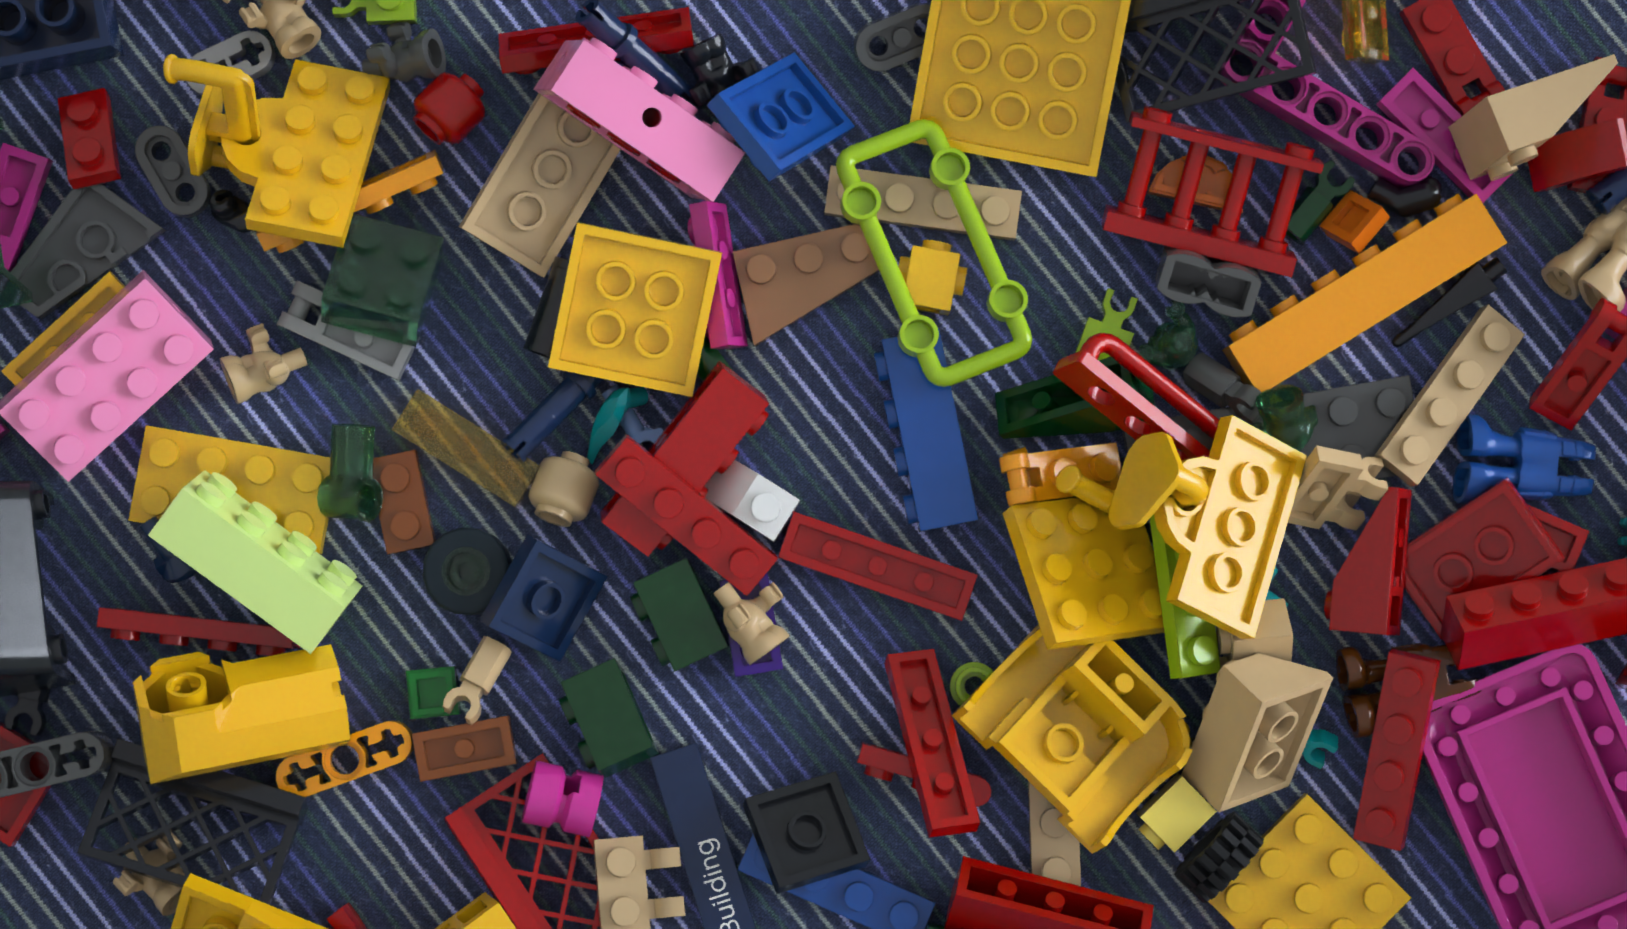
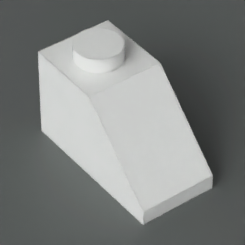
M736 460L723 474L716 471L705 484V487L709 489L705 498L772 542L776 541L800 503L798 498Z

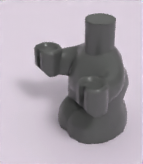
M408 22L392 23L387 28L388 37L395 44L389 46L387 43L370 45L371 48L366 50L368 59H364L362 62L363 73L409 82L417 76L433 79L445 72L446 54L440 35L435 29L431 28L421 31L417 37L411 40L412 30Z

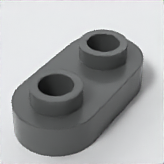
M917 3L865 24L857 32L854 39V52L858 60L871 70L885 71L921 57L925 35H916L914 25L921 18L928 20L931 4ZM877 36L883 37L886 42L885 49L879 54H873L869 48L870 41Z
M152 126L144 130L136 141L135 155L162 204L170 212L180 217L189 218L202 213L209 204L211 188L204 174L200 176L191 175L188 161V146L183 138L173 129L166 126ZM167 144L171 149L170 156L162 161L157 160V148L160 145ZM188 185L193 186L195 190L193 199L188 202H182L179 196L181 189Z

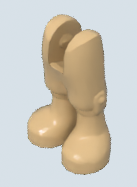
M1627 197L1612 208L1611 212L1607 215L1602 213L1598 218L1590 222L1584 231L1583 238L1568 251L1552 258L1543 267L1541 275L1546 284L1556 294L1565 299L1574 300L1581 293L1582 298L1592 310L1601 298L1616 304L1617 311L1619 312L1624 309L1626 300L1620 286V280L1627 270ZM1610 250L1599 263L1590 269L1601 253Z

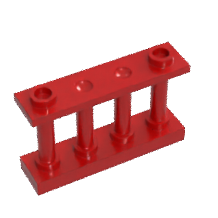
M1144 106L1143 114L1131 111L1130 125L1143 129L1125 199L1119 200L1117 207L1106 204L1101 222L1103 230L1176 249L1193 251L1200 255L1292 278L1297 258L1293 251L1287 250L1288 243L1284 239L1304 170L1322 174L1324 164L1320 158L1313 157L1315 149L1292 142H1286L1285 149L1174 122L1171 121L1173 113L1154 107ZM1162 134L1191 141L1172 211L1166 212L1165 218L1146 214L1147 207L1143 206ZM1211 146L1235 152L1238 155L1219 223L1213 224L1212 230L1193 226L1194 219L1190 215L1208 150ZM1257 158L1283 164L1285 168L1266 235L1260 236L1259 241L1255 242L1240 238L1241 231L1237 227Z

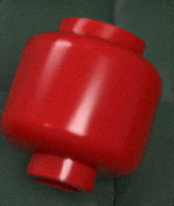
M443 72L434 78L415 97L414 109L416 115L413 117V120L417 127L434 143L441 145L445 141L450 144H457L484 119L485 107L480 99L484 95V91L467 74L457 77L451 73Z

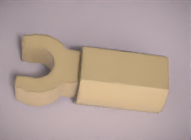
M483 636L459 679L462 682L461 686L453 688L446 694L443 701L444 712L450 714L456 703L467 701L471 704V707L465 719L468 724L473 725L481 715V697L489 694L512 651L506 645L488 636Z

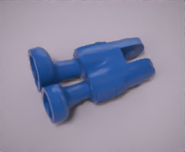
M1468 414L1457 430L1456 445L1458 452L1462 456L1510 457L1513 460L1512 467H1499L1469 461L1459 463L1454 472L1452 486L1453 497L1457 504L1465 505L1506 477L1510 479L1524 500L1542 501L1553 496H1585L1592 494L1595 479L1581 478L1577 475L1557 476L1559 458H1566L1568 461L1596 460V446L1591 443L1558 437L1555 433L1544 429L1539 430L1520 427L1513 436L1503 435L1492 430L1488 423L1477 414Z

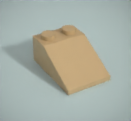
M1615 54L1487 96L1451 124L1448 128L1470 180L1488 174L1490 180L1495 181L1519 170L1517 165L1536 158L1539 155L1536 148L1556 134L1618 64Z

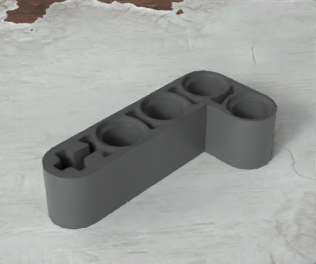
M97 730L84 731L1 751L0 798L105 771L113 761L111 758L114 749L112 740L105 733ZM86 747H95L97 756L89 760L84 759L67 763L65 754L80 751ZM36 752L43 753L49 761V771L43 779L36 777L30 769L31 757Z

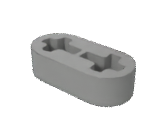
M248 30L195 54L190 59L219 65L227 64L229 67L241 69L255 80L272 69L275 64L276 53L274 46L266 36L258 31ZM252 42L257 48L264 46V51L258 54L260 62L257 65H252L248 60L234 64V60L246 54L245 45ZM187 81L196 93L201 96L203 95L205 84Z

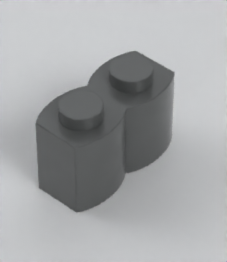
M1168 246L1164 247L1155 276L1157 289L1166 297L1186 304L1205 302L1214 311L1230 317H1247L1252 315L1262 283L1258 273L1251 267L1220 259L1211 260L1208 256L1200 255L1193 251Z

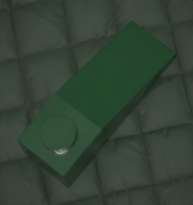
M1112 357L1099 360L1154 405L1153 391ZM1055 375L995 393L999 435L1003 439L1105 433L1121 429Z

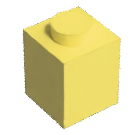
M1177 773L1136 813L1145 822L1138 830L1158 850L1166 844L1175 853L1217 811L1183 776Z

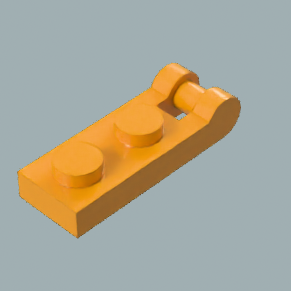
M1117 442L1034 453H1017L999 458L1001 473H1007L1010 491L1005 492L1008 507L1018 504L1077 498L1070 493L1060 492L1056 487V477L1066 466L1073 465L1078 467L1083 476L1110 490H1116L1122 470ZM1026 471H1029L1030 480H1031V485H1032V486H1030V487H1029V484H1028V479H1027Z

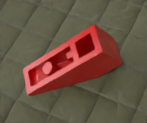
M1388 487L1387 492L1382 497L1333 580L1332 591L1329 590L1325 598L1324 612L1326 619L1330 620L1329 630L1400 636L1412 490Z

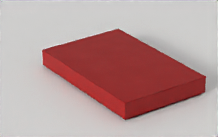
M1506 477L1408 542L1404 588L1440 639H1442L1441 628L1446 596L1538 577L1564 560L1565 556L1510 479Z

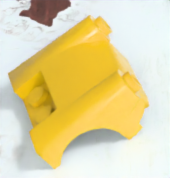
M1039 624L951 715L986 750L993 746L1061 813L1057 820L1092 854L1109 844L1129 815L1160 784L1181 770L1193 749H1190L1192 743L1189 736L1190 728L1183 719L1186 717V714L1176 701L1114 640L1047 650Z

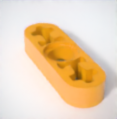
M391 720L350 734V741H348L347 746L356 750L359 756V763L357 768L348 774L337 771L333 766L332 755L338 747L289 756L277 768V786L281 790L308 797L401 763L411 755L414 749L412 731L406 724ZM386 729H390L393 736L402 735L404 744L397 747L399 755L393 757L389 750L373 754L372 757L377 764L369 766V754L364 744L360 741L361 737L368 736V746L385 739L384 731ZM321 752L323 769L331 781L324 783L323 773L305 780L307 788L301 790L298 783L290 785L287 775L294 772L292 764L298 762L301 769L315 766L319 762L314 755Z

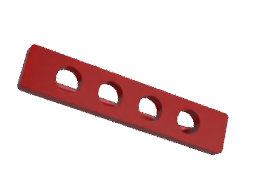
M1108 333L1095 334L1087 339L1080 351L1058 361L1053 374L1133 439L1137 440L1147 434L1165 432L1172 437L1176 448L1181 450H1177L1181 460L1202 456L1209 457V449L1098 361L1100 354L1106 353L1213 440L1219 419L1118 337Z

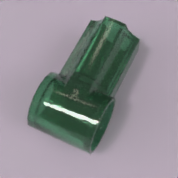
M332 424L330 475L321 482L317 495L318 507L325 517L370 522L379 515L383 504V491L380 484L373 479L375 426Z

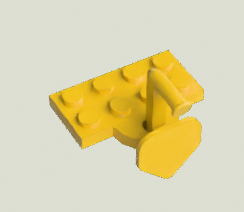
M175 54L166 56L163 64V73L169 84H175L178 81L205 84L188 143V161L191 175L200 176L212 166L229 169L241 182L254 186L253 195L245 217L246 229L343 248L389 95L390 79L384 76L295 59L283 98H261L256 100L254 81L241 69L178 58ZM223 101H224L225 114H222Z
M1230 415L1220 417L1209 457L1202 456L1181 460L1170 435L1165 432L1152 433L1141 436L1129 449L1116 490H1110L1081 474L1078 467L1073 465L1066 466L1058 473L1056 487L1060 492L1070 493L1108 513L1110 523L1121 530L1142 527L1154 514L1156 527L1165 543L1179 553L1166 601L1241 639L1255 638L1307 455L1243 420Z

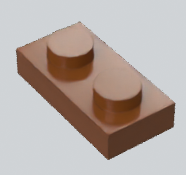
M414 449L368 459L367 462L387 555L431 546L436 539L417 450Z
M509 715L476 721L473 725L464 723L411 734L420 782L518 763Z

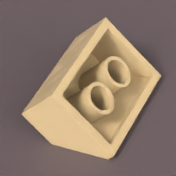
M1261 653L1227 662L1217 673L1216 685L1209 703L1202 712L1203 719L1195 740L1190 745V749H1193L1181 775L1219 813L1288 787L1333 677L1327 671Z

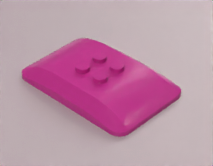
M1580 644L1550 650L1475 682V686L1472 689L1433 701L1431 711L1441 706L1442 708L1430 714L1423 756L1499 929H1627V726L1597 659L1591 650ZM1481 690V692L1478 693V694H1476V695H1473V696H1471V697H1468V698H1465V699L1456 701V700H1458V699H1461V698H1463V697H1465V696H1468V695H1470V694H1473V693H1475V692Z

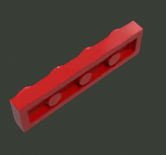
M689 7L617 17L622 23L632 24L638 30V37L654 52L673 54L681 51L683 48L694 47ZM579 23L500 33L499 60L502 74L512 72L531 74L540 68H547L565 40H582L586 38L591 41L592 38L596 37Z
M627 434L624 435L595 470V475L746 596L778 560L774 552Z
M793 512L778 555L780 559L960 621L963 620L978 576L977 574L797 512Z
M99 607L96 627L110 628V638L140 641L141 632L160 634L159 643L188 646L189 637L208 639L207 649L234 652L237 651V643L256 645L255 654L267 656L285 653L286 648H300L299 645L271 625L110 607Z
M928 649L887 654L884 665L928 836L931 838L976 832L980 825V819L954 721L951 716L935 650Z
M1396 649L1388 652L1353 835L1355 840L1401 851L1405 847L1441 660Z

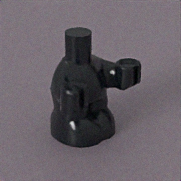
M722 33L695 44L694 47H689L680 53L683 61L691 69L696 81L695 86L689 92L697 107L711 101L721 91L760 71L754 58L733 64L726 51V42Z

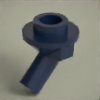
M157 516L140 526L141 530L159 554L153 561L156 570L164 580L176 583L189 579L197 572L148 536L159 521Z

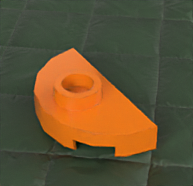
M1187 155L1169 162L1154 176L1147 194L1175 200ZM1210 156L1206 157L1194 201L1195 205L1222 211L1232 173L1223 162Z

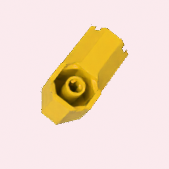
M331 644L318 646L311 654L303 649L235 663L221 659L222 667L211 664L210 655L193 652L158 659L150 666L151 675L145 681L142 680L141 675L133 681L144 759L150 784L344 746L350 741L347 705L344 694L341 695L338 681H341V676Z

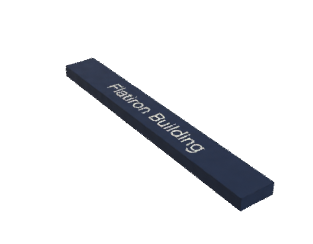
M697 742L651 757L650 760L677 845L680 847V854L704 929H756Z

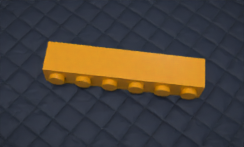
M1458 193L1434 208L1438 217L1428 224L1422 226L1419 220L1416 219L1394 232L1393 236L1397 243L1381 252L1377 244L1352 258L1356 268L1340 277L1336 269L1311 283L1310 285L1315 293L1301 302L1298 301L1295 295L1269 309L1274 318L1262 326L1258 327L1254 320H1251L1230 333L1229 337L1233 343L1222 351L1237 375L1241 376L1242 383L1252 385L1262 393H1265L1507 244V241L1477 193L1465 201L1462 200Z

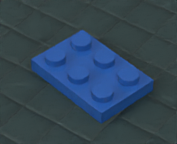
M795 52L721 91L707 104L709 109L718 118L721 127L731 134L749 156L752 165L761 171L768 181L775 179L844 138L855 127Z

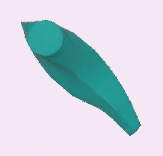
M644 387L620 388L613 391L603 402L595 417L588 445L587 459L591 464L594 463L601 447L615 433L625 412L630 408L642 406L648 402V393Z

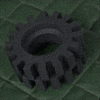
M1233 811L1227 814L1224 819L1218 821L1215 827L1210 829L1205 834V837L1194 845V849L1184 857V861L1179 864L1178 870L1175 871L1174 875L1201 902L1207 903L1210 899L1215 898L1219 891L1222 892L1231 880L1234 881L1243 868L1247 867L1251 862L1250 859L1258 853L1264 838Z

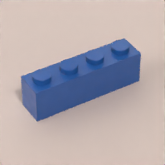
M938 328L939 338L934 350L941 366L945 368L947 364ZM897 337L881 340L882 352L874 353V360L879 382L888 380L892 399L883 401L888 428H898L901 447L893 448L898 477L908 476L911 494L903 496L908 524L917 523L920 533L977 521L978 516L951 386H936L928 381L917 357L904 353L898 344Z

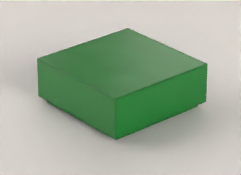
M456 666L406 671L410 719L461 714L460 701L455 704L450 714L444 712L443 701L446 694L453 688L458 687Z

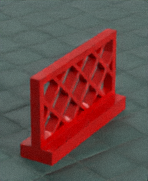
M543 753L443 819L516 929H552L544 916L558 919L556 929H562L564 920L591 925V929L600 927L598 898L596 900L593 920L565 915L571 886L597 891V886L594 884L572 880L577 853L582 852L594 855L593 840L599 839L594 830L592 829L590 837H585L592 849L579 846L581 836L576 834L573 845L546 840L547 828L541 827L539 838L511 833L517 804L525 805V800L518 799L522 778L533 771L536 760L549 763ZM515 783L513 797L499 795V793ZM490 799L511 803L506 831L486 828L475 812V809ZM490 834L504 837L502 850L499 849ZM510 838L538 844L532 872L513 869L507 861L506 855ZM544 845L572 850L566 879L538 874ZM517 875L531 878L528 891ZM537 879L565 884L559 913L540 910L533 900Z

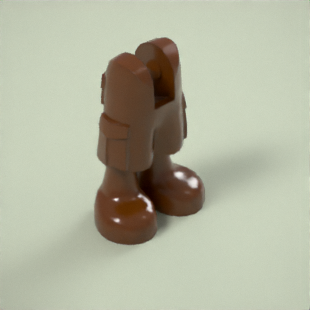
M1416 643L1390 649V651L1396 649L1441 660L1433 701L1472 689L1475 686V682L1480 680V678L1455 679L1453 682H1449L1446 665L1454 666L1455 663L1446 645L1429 646V644ZM1354 647L1337 650L1336 670L1340 688L1343 691L1362 688L1367 684L1383 681L1387 659L1369 660L1362 658L1360 652ZM1480 690V691H1477V692H1475V693H1473V694H1470V695H1468V696H1465V697H1463V698H1461V699H1458V700H1456V701H1459V700H1462V699L1471 697V696H1473V695H1476V694L1480 693L1481 690ZM1381 692L1361 693L1343 697L1342 703L1345 716L1355 738L1369 737L1373 733ZM1442 706L1439 707V708H1437V709L1432 710L1431 712H1434V711H1436V710L1442 708Z

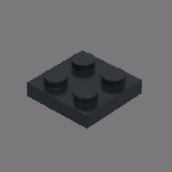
M836 771L751 796L744 800V811L776 894L866 867L871 860Z

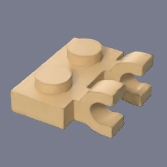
M1316 445L1305 461L1288 523L1320 529L1325 521H1330L1344 528L1357 531L1366 519L1364 511L1353 509L1361 495L1380 501L1388 490L1387 481L1375 479L1384 467L1383 460L1376 457H1365L1362 459L1360 454Z
M643 835L593 840L600 929H651L650 919L685 916L684 896L648 899L646 870L681 867L680 847L644 850Z

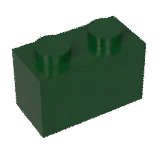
M688 558L633 583L637 593L631 595L630 599L641 622L650 619L658 637L650 641L662 666L671 663L674 671H677L729 646Z
M615 658L561 682L566 696L559 698V702L569 724L573 725L577 722L585 740L578 742V747L589 770L597 767L598 771L606 778L659 754L624 671Z

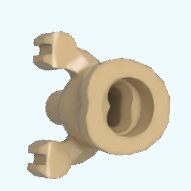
M259 0L262 3L260 9L254 2H250L248 4L249 7H242L239 10V15L248 28L256 27L269 31L275 40L277 49L285 59H294L306 54L316 46L321 38V29L307 16L302 8L306 0Z
M263 323L247 329L246 334L251 344L252 354L242 357L229 355L220 358L226 382L235 402L240 404L250 399L256 393L269 392L278 385L283 384L291 371L307 366V360L301 347L280 355L269 347L267 342L270 338Z
M729 582L713 593L724 608V625L730 637L742 648L743 656L749 665L759 660L790 637L783 627L774 625L772 620L766 615L774 604L784 598L774 582L763 588L759 592L758 597L750 600L741 599Z
M171 832L178 849H180L182 842ZM166 835L162 839L158 838L156 840L158 849L149 851L145 846L138 848L145 863L151 866L159 867L176 858ZM134 851L126 854L127 858L138 861ZM179 866L170 870V872L185 876ZM123 870L119 878H114L113 884L124 896L143 890L154 901L156 908L163 916H169L176 912L182 890L181 887L133 872L130 873L127 870Z

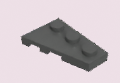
M103 184L79 189L72 188L2 283L0 291L37 318L43 319L166 232V230Z

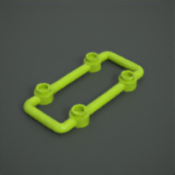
M926 119L913 121L850 145L842 150L836 161L837 174L845 190L840 203L841 212L848 221L860 225L902 322L898 331V344L904 353L917 357L928 381L936 386H952L1025 356L1032 344L1031 330L1023 314L1028 304V295L1020 283L1008 280L965 182L970 172L968 157L961 150L951 148L941 127L935 122ZM920 139H926L934 157L929 168L930 179L940 189L949 191L991 287V291L987 296V309L993 318L1006 322L1013 338L1008 343L945 368L941 366L934 350L939 338L938 327L929 317L919 315L876 216L881 206L880 193L872 184L861 181L855 167L857 163Z

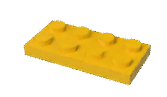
M146 425L128 521L145 523L155 516L160 519L180 490L206 470L210 474L217 472L228 478L237 487L236 493L251 504L255 501L269 508L277 516L275 522L290 533L298 531L306 535L316 544L317 549L315 551L322 554L340 459Z

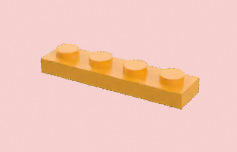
M436 150L364 180L354 212L365 208L367 214H372L392 205L394 201L391 196L409 189L411 194L415 195L438 184L436 177L443 174V166ZM257 231L256 233L264 252L276 247L278 253H283L305 242V240Z

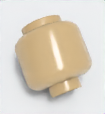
M563 451L561 457L551 456L543 459L528 494L531 504L536 508L534 512L536 516L548 523L562 527H570L572 522L582 521L586 518L599 487V479L595 472L588 467L590 462L587 458L574 452Z

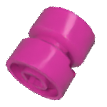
M536 760L527 791L522 823L549 828L556 822L560 824L562 832L590 837L599 806L604 776L576 770L570 776L566 775L563 766Z

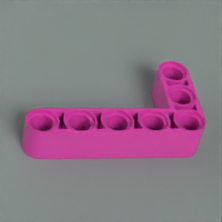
M1264 0L1256 14L1265 13L1271 15L1279 27L1289 10L1288 1ZM1300 0L1301 8L1303 7L1306 0ZM1253 19L1238 44L1261 57L1274 34L1267 35L1261 33L1255 25V19ZM1292 21L1290 22L1289 26H1288L1287 29H1286L1287 32H1288V30L1290 29L1291 25L1293 24ZM1282 36L1268 62L1282 70L1297 67L1275 54L1284 39V36ZM1236 49L1234 50V52H1233L1232 55H1231V56H1233V55H1237V54H1242V55L1246 56L1245 54L1241 53L1240 51H1238V50H1236ZM1248 57L1251 60L1254 69V67L1257 64V61ZM1230 58L1220 73L1235 83L1246 81L1250 76L1236 74L1230 66ZM1264 66L1258 77L1275 72ZM1313 75L1289 80L1295 93L1292 100L1284 101L1278 99L1272 91V85L1239 94L1399 188L1419 183L1432 172L1434 167V153L1426 142ZM1318 103L1330 105L1336 113L1335 124L1324 125L1318 122L1314 116L1315 105ZM1358 128H1368L1375 133L1377 137L1375 150H1366L1358 145L1356 140ZM1400 152L1411 153L1417 158L1419 169L1416 175L1406 174L1400 169L1398 165Z

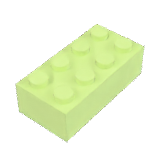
M204 470L180 490L148 536L311 654L331 630L363 585L355 580L357 578L356 574L347 565L338 560L330 562L316 552V544L306 535L298 531L290 533L275 522L277 516L269 508L255 501L251 504L236 493L237 487L228 478L217 472L210 474Z

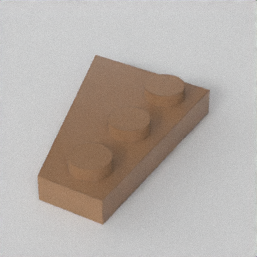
M859 224L847 225L733 251L754 347L788 325H792L826 302L833 298L835 299L879 272Z

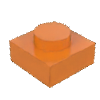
M1349 190L1319 226L1329 238L1360 254L1389 220L1390 216L1382 206Z

